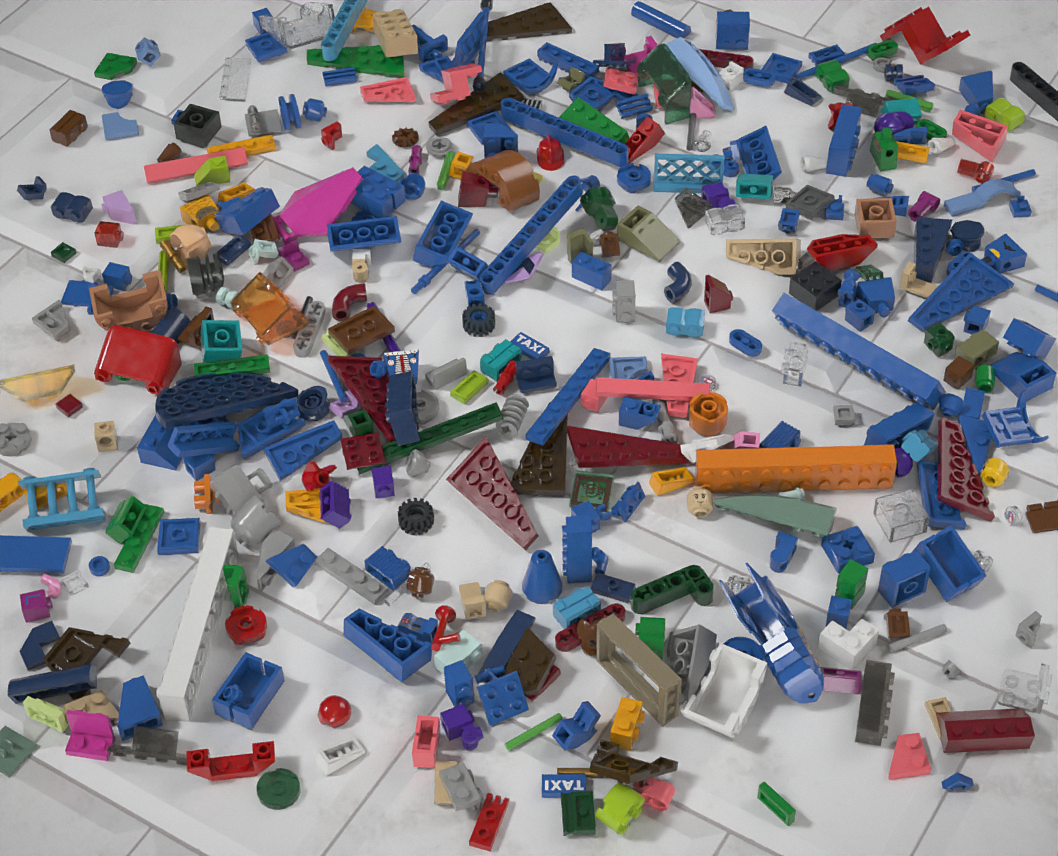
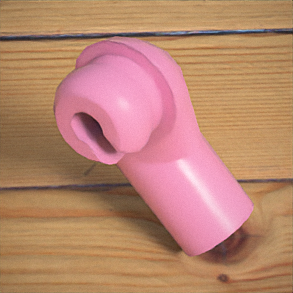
M44 574L40 581L48 586L47 595L51 598H57L61 594V582L48 574Z

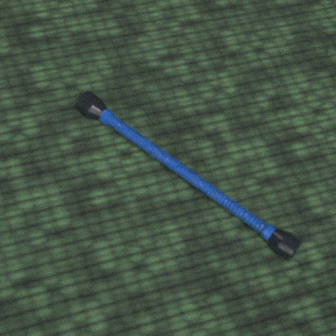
M481 0L480 8L485 13L478 65H481L482 72L477 73L478 76L473 80L472 86L473 90L478 93L483 92L486 88L484 63L488 19L493 8V0Z

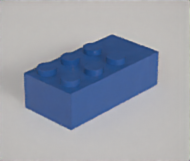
M842 104L829 146L826 174L846 177L848 170L851 171L852 160L855 159L856 155L855 149H858L861 107Z

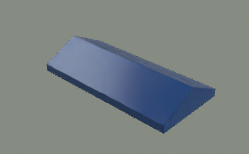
M767 126L736 140L746 174L773 175L774 181L782 173Z

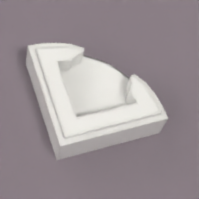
M84 266L82 269L83 278L91 283H94L101 275L100 269Z

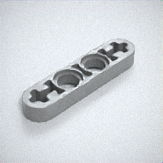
M314 301L308 306L293 344L294 354L297 357H307L312 350L325 316V305L321 301ZM309 321H316L315 324H308ZM304 334H311L310 337H303Z

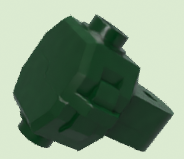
M607 187L589 188L580 197V203L584 211L589 216H593L599 229H616L618 216L613 208L616 202Z

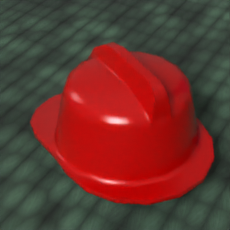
M550 135L541 140L536 151L538 165L547 171L561 168L564 164V151L559 140L551 138Z

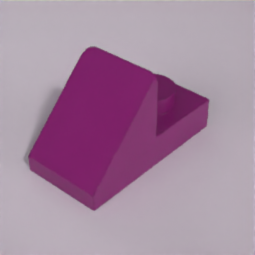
M297 239L277 249L278 255L282 256L294 268V272L309 265V259L299 250Z

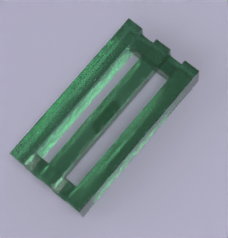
M872 264L855 267V270L861 273V278L865 281H869V277L873 280L877 279L876 276L880 279L884 278L883 272Z

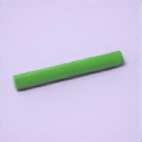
M560 713L555 714L504 744L508 751L559 723L563 720V717Z

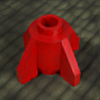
M841 102L829 104L831 118L828 123V129L832 130L836 126L842 104L854 106V104Z
M310 461L302 474V483L306 491L312 492L314 489L322 488L329 483V474L337 468L336 465L319 468L315 461Z

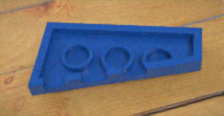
M333 420L264 448V453L279 481H282L340 441L342 433Z
M923 460L917 462L916 466L926 526L947 528L952 525L954 529L965 530L967 524L960 516V509L938 501V462Z

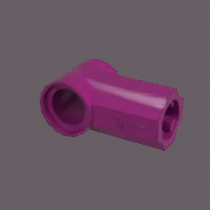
M923 191L917 202L908 210V215L912 221L916 222L917 217H925L930 211L935 212L941 199Z

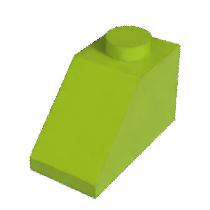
M226 157L209 158L194 174L196 186L206 182L217 184L230 182Z

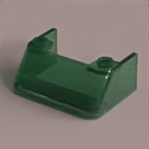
M665 43L659 44L637 67L638 87L654 83L660 91L658 103L665 109L664 123L670 124L690 118L691 79Z

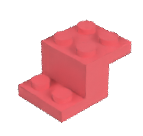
M472 63L442 70L445 90L431 93V100L443 105L450 103V100L456 99V101L466 99V96L471 95L467 76L468 78L478 76L477 73L482 72L481 65Z

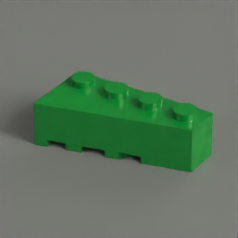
M579 97L559 116L561 119L623 144L629 139L628 132Z

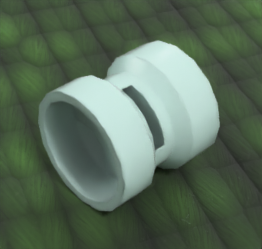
M221 287L216 295V302L218 304H226L231 309L237 308L241 300L240 292L230 291L226 287Z

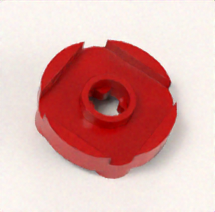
M253 606L237 607L230 612L231 615L225 620L226 633L236 645L253 643L263 639L266 635V616L262 610L259 609L258 611ZM245 622L251 624L248 627H242L244 625L243 623Z

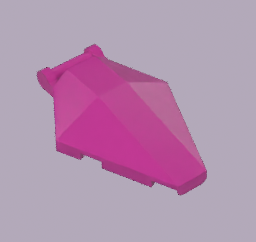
M353 167L294 191L280 214L273 217L278 233L285 245L305 236L328 235L327 225L336 224V219L340 213L344 214L357 193L355 189L363 180ZM285 222L293 232L288 234L281 224Z

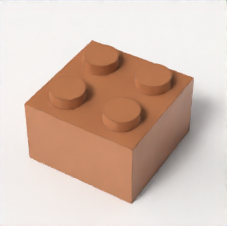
M892 198L856 199L854 215L858 235H870L872 238L894 237L897 221Z

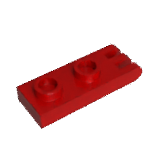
M488 793L470 837L469 846L491 852L510 799L505 797L503 803L500 804L501 796L496 795L494 802H491L493 794Z

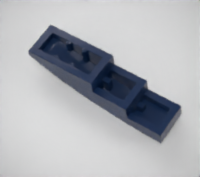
M516 610L493 645L478 674L485 672L487 668L493 669L500 665H503L505 670L525 629L529 628L531 630L536 618Z

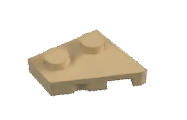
M102 690L63 705L65 714L67 710H82L93 714L102 713L109 716L110 720H114V724H118L119 712Z

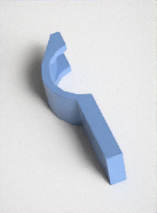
M993 179L983 183L974 192L945 200L943 206L953 217L984 207L985 203L996 194L1005 192L1009 193L1012 198L1020 196L1021 192L1014 187L1013 182Z

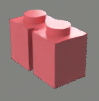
M417 716L412 748L413 767L435 768L440 738L439 717Z

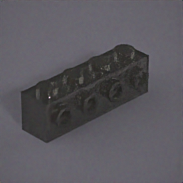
M866 659L855 742L881 746L882 738L887 739L888 725H884L885 720L889 721L891 708L887 707V702L891 703L893 690L889 689V685H893L895 673L891 672L892 663Z

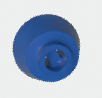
M945 393L939 398V409L946 417L957 416L965 407L963 399L957 395Z

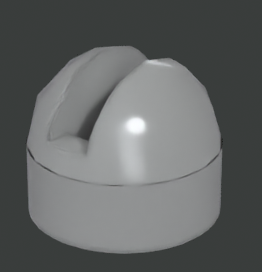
M950 660L944 664L942 669L943 674H946L948 671L950 672L947 678H955L961 672Z

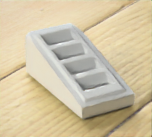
M353 736L317 750L316 763L323 773L328 775L365 754V749Z

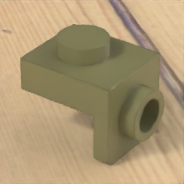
M573 67L570 70L569 76L559 77L557 84L566 91H572L583 83L585 73Z

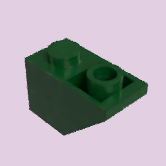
M365 409L342 415L352 436L374 433L373 422Z

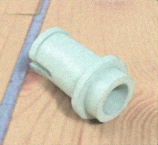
M797 487L795 490L779 493L781 496L805 500L802 488L799 489Z

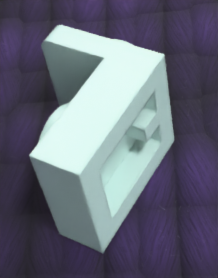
M255 239L253 245L249 248V256L254 264H257L259 257L276 259L279 254L275 242Z

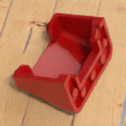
M113 325L106 334L94 370L95 379L100 382H110L113 375L139 380L145 383L148 392L159 395L163 389L170 386L182 365L178 344L170 337Z

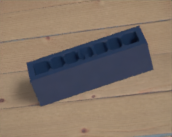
M171 307L151 333L170 337L179 345L178 337L191 320L182 311Z
M93 663L11 679L8 684V697L15 704L23 703L27 696L33 699H44L96 689L97 665Z

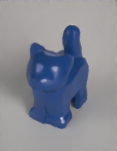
M849 269L844 273L845 280L842 282L841 288L838 289V296L841 297L838 301L840 307L846 308L856 300V281L861 277V273H858L856 270Z

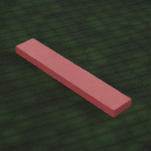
M245 147L145 165L144 170L147 184L194 175L209 158L225 156L228 168L248 165Z
M596 378V396L691 401L699 393H703V395L710 394V383Z

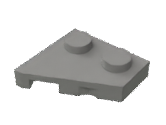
M60 300L32 317L33 324L55 340L70 331Z

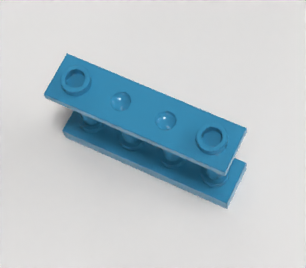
M86 468L83 469V472L41 478L28 476L24 477V480L18 481L22 489L27 488L29 516L27 519H22L24 529L30 531L106 520L105 511L97 506L94 479L101 478L99 470ZM86 480L89 507L87 508L88 510L80 511V509H77L74 482ZM66 483L69 510L68 513L60 514V512H57L55 484ZM47 486L48 516L40 517L37 514L35 487Z

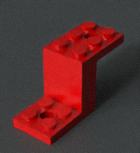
M929 6L925 9L920 7L913 13L901 18L893 25L885 28V32L880 35L882 41L901 31L920 64L949 50L971 36L968 30L962 33L959 30L953 35L946 37Z

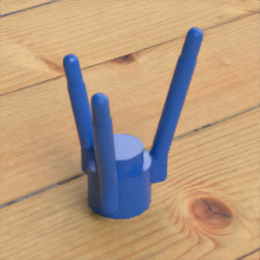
M594 175L581 179L582 188L585 192L589 188L600 187L599 179ZM581 203L575 211H579L583 207Z

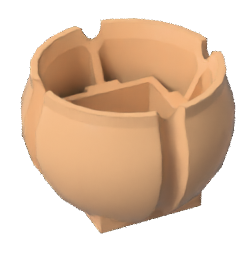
M186 224L176 228L170 234L173 247H177L176 250L180 252V257L186 265L187 258L198 256L200 261H202L205 255L208 254L210 247H212L204 227Z

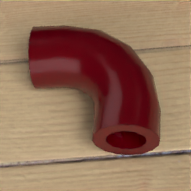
M365 283L347 286L337 293L332 303V316L335 320L344 321L350 317V306L353 303L367 301Z

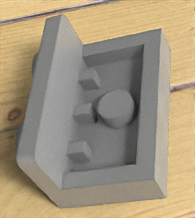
M464 763L439 771L440 779L455 811L474 806L475 810L480 809V803L483 800L479 787H475L472 771L470 769L467 770Z

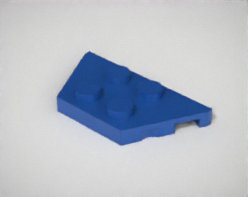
M262 410L238 423L242 459L245 460L265 447L306 425L303 418L299 420L294 418L287 425L282 423L269 429Z

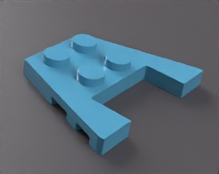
M378 144L367 151V157L376 161L369 167L370 169L398 183L402 178L404 179V172Z

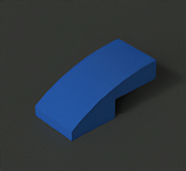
M927 127L902 130L895 133L893 137L897 142L925 144Z

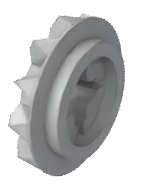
M436 137L427 142L426 149L428 154H432V157H446L447 152H452L453 143L447 138Z

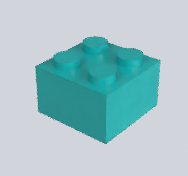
M202 320L200 338L203 362L241 358L242 341L239 320Z

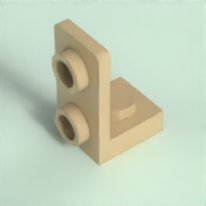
M908 262L902 272L899 288L928 298L938 286L916 278V264Z
M479 583L459 585L466 620L485 617L484 595H481Z

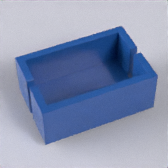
M365 165L357 171L363 180L355 189L357 193L352 199L351 204L378 218L388 217L394 212V209H397L406 201L404 185Z
M952 525L939 531L936 535H932L919 542L913 550H917L931 567L929 577L946 602L979 585L987 576Z
M245 652L212 699L215 715L230 721L234 719L235 723L252 730L285 682L282 667L266 660L263 663L261 658ZM234 684L238 685L239 689L243 692L242 699L236 705L223 701L225 688Z

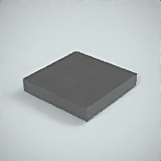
M806 185L789 199L785 205L787 209L798 210L800 214L813 219L835 200L833 194Z

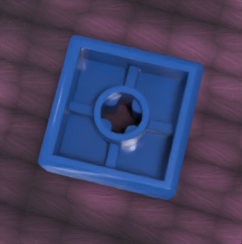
M858 526L822 537L821 546L838 574L850 559L863 566L874 563L875 553Z

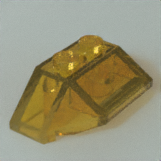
M72 364L0 380V388L23 402L28 401V403L39 401V398L47 397V399L55 398L58 394L62 393L75 373V365Z

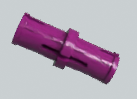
M414 145L409 157L410 166L408 172L419 174L420 165L422 164V148L419 145Z

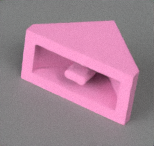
M692 87L690 89V114L695 113L696 118H714L716 116L715 105Z

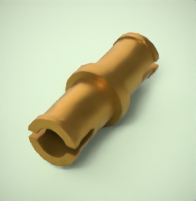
M168 239L162 241L160 248L167 255V260L172 262L178 273L185 272L188 266L180 257V252L175 250Z

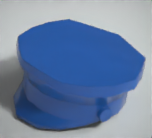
M125 80L111 81L102 86L104 98H106L108 105L112 108L119 109L125 107L133 96V93H131L133 84Z

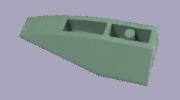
M735 495L716 498L713 501V504L718 505L717 508L729 510L730 508L737 510V513L742 515L751 514L758 519L771 520L781 525L792 526V530L804 532V530L812 531V535L817 537H824V535H828L832 531L837 508L781 495Z

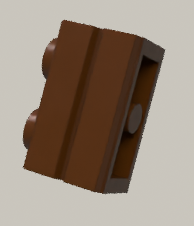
M69 110L49 129L52 141L68 147L72 142L76 141L82 132L87 130L86 116Z

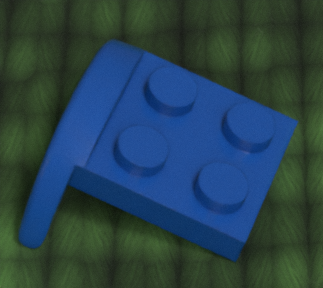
M529 58L504 70L503 75L526 94H537L545 90L553 82L557 73L558 62L555 61L553 63L552 69L548 73Z
M1026 390L1019 394L1016 407L984 411L981 415L997 448L1026 443H1040L1049 438L1048 435L1039 436L1029 422L1026 410Z

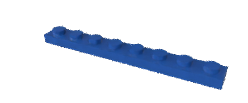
M593 348L528 430L526 440L540 445L545 444L580 399L581 393L591 379L594 380L608 363L611 353Z

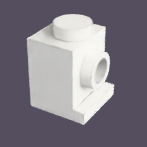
M731 61L729 66L719 72L727 89L732 90L743 81L744 68Z

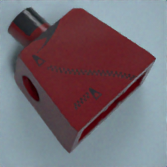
M462 171L458 193V207H485L487 198H498L499 189L489 187V180L482 175Z

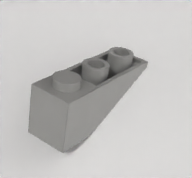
M273 529L262 543L257 573V583L260 592L271 584L274 576L277 574L265 561L270 557L295 547L293 537L276 529Z

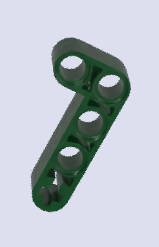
M689 565L635 588L631 592V610L636 614H645L689 594L698 605L708 606L713 601L714 585L700 566Z

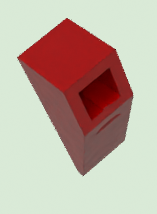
M649 117L645 118L625 143L628 146V163H631L655 147L665 135L660 124Z

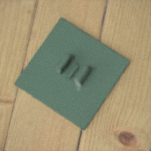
M4 726L0 730V773L10 778L38 747V744Z

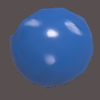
M409 173L406 178L401 179L400 184L404 185L405 198L407 200H416L423 195L426 184L424 177L417 173Z

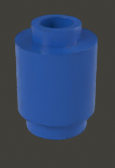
M871 174L867 180L866 187H869L871 191L886 196L892 192L894 184H892V180L878 174Z

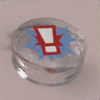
M702 374L698 377L697 383H710V392L716 388V378L713 375Z
M1010 506L1005 509L1004 516L1010 526L1014 527L1022 523L1023 516L1017 506Z

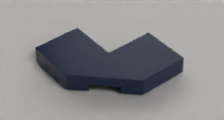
M52 620L32 628L19 652L27 670L45 664L42 660L45 655L41 647L59 640V634Z

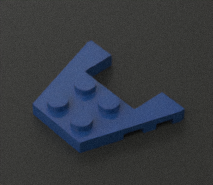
M592 76L569 93V98L572 102L579 97L596 110L601 109L613 98L620 101L638 96L637 93L633 95L603 87L604 81Z

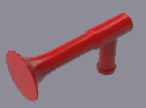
M447 605L438 607L435 611V616L439 620V625L431 646L433 651H439L442 644L461 641L459 632L444 636L447 623H451L456 619L455 610Z

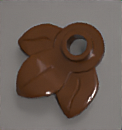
M581 619L578 623L577 636L582 641L581 648L586 655H597V624L601 619L596 620L592 625L584 619ZM589 642H592L595 647H591Z

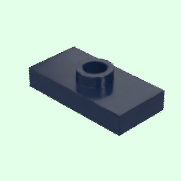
M236 235L216 252L220 262L229 266L250 248L251 241Z
M597 572L590 589L595 594L629 604L631 592L636 588V584Z

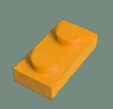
M897 142V158L920 163L927 162L930 147Z

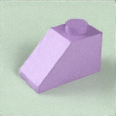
M122 190L102 196L104 204H101L103 212L105 214L108 213L111 220L136 224L134 210Z

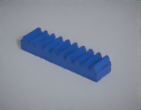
M548 42L537 50V56L540 61L543 59L544 63L549 62L550 65L557 61L560 70L564 68L566 73L574 67L584 72V78L588 79L590 76L594 77L599 72L597 64Z

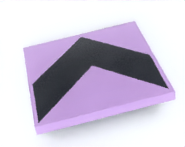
M544 253L527 256L504 284L531 278Z

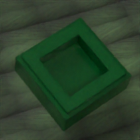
M62 242L50 253L53 258L65 263L76 254V249Z

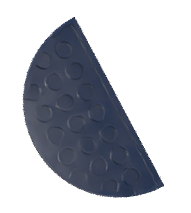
M229 372V376H217L216 373L202 374L175 382V386L163 389L156 399L155 413L158 421L165 429H173L175 426L189 425L192 422L205 421L216 416L222 417L226 414L238 413L249 408L255 409L262 405H271L286 398L298 397L299 390L285 382L278 384L272 382L270 377L233 372Z

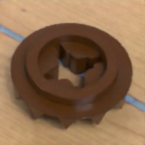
M399 128L392 135L393 143L399 147H411L419 140L418 132L414 131L413 128Z

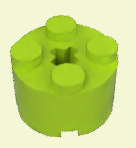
M617 783L604 798V808L601 809L599 807L595 817L617 834L619 833L623 836L630 827L629 821L632 818L636 820L642 813V805L645 799L628 785Z

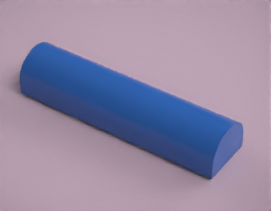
M637 1L632 7V16L676 38H685L691 33L689 25L641 1Z

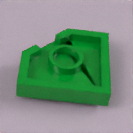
M106 53L94 71V75L96 78L112 80L118 74H129L137 65V58Z

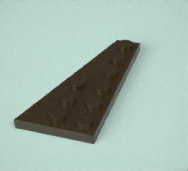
M549 2L488 21L486 42L492 41L493 38L508 40V37L516 36L518 39L542 36L543 33L558 35V32L566 31V34L572 33V27L554 5Z

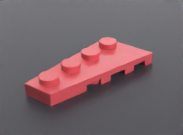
M661 353L664 381L694 383L698 358ZM666 400L668 415L687 418L690 401Z

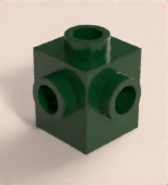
M939 323L926 330L924 344L929 350L940 356L951 351L955 336Z

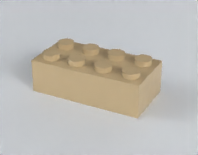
M394 9L390 12L378 11L377 13H372L373 32L386 57L418 54L417 34L404 10Z

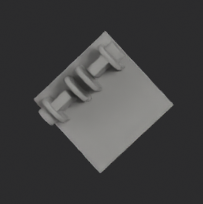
M254 105L249 106L247 109L248 114H245L248 136L282 132L277 109L258 112L257 107Z

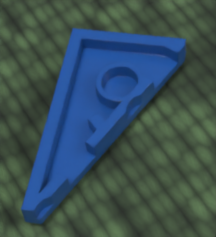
M959 414L958 423L961 425L966 440V448L970 450L972 462L975 464L980 476L992 437L984 420Z

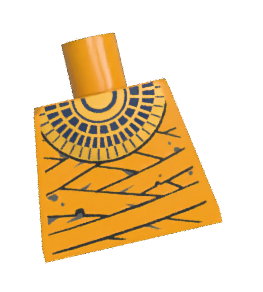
M209 194L180 207L182 221L186 224L204 227L205 231L208 229L212 232L218 230L219 223L214 214L218 213L219 210Z

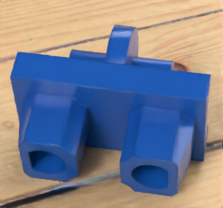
M294 397L291 399L286 398L275 406L263 408V414L269 429L282 423L287 425L291 419L300 416Z

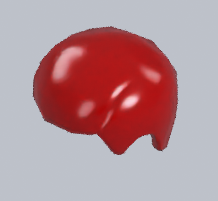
M331 695L326 697L320 703L317 714L320 723H326L332 728L344 725L350 719L351 705L341 696Z

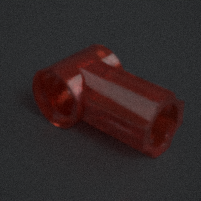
M961 159L957 173L974 177L978 183L983 184L990 180L994 172V165L988 161L976 163Z

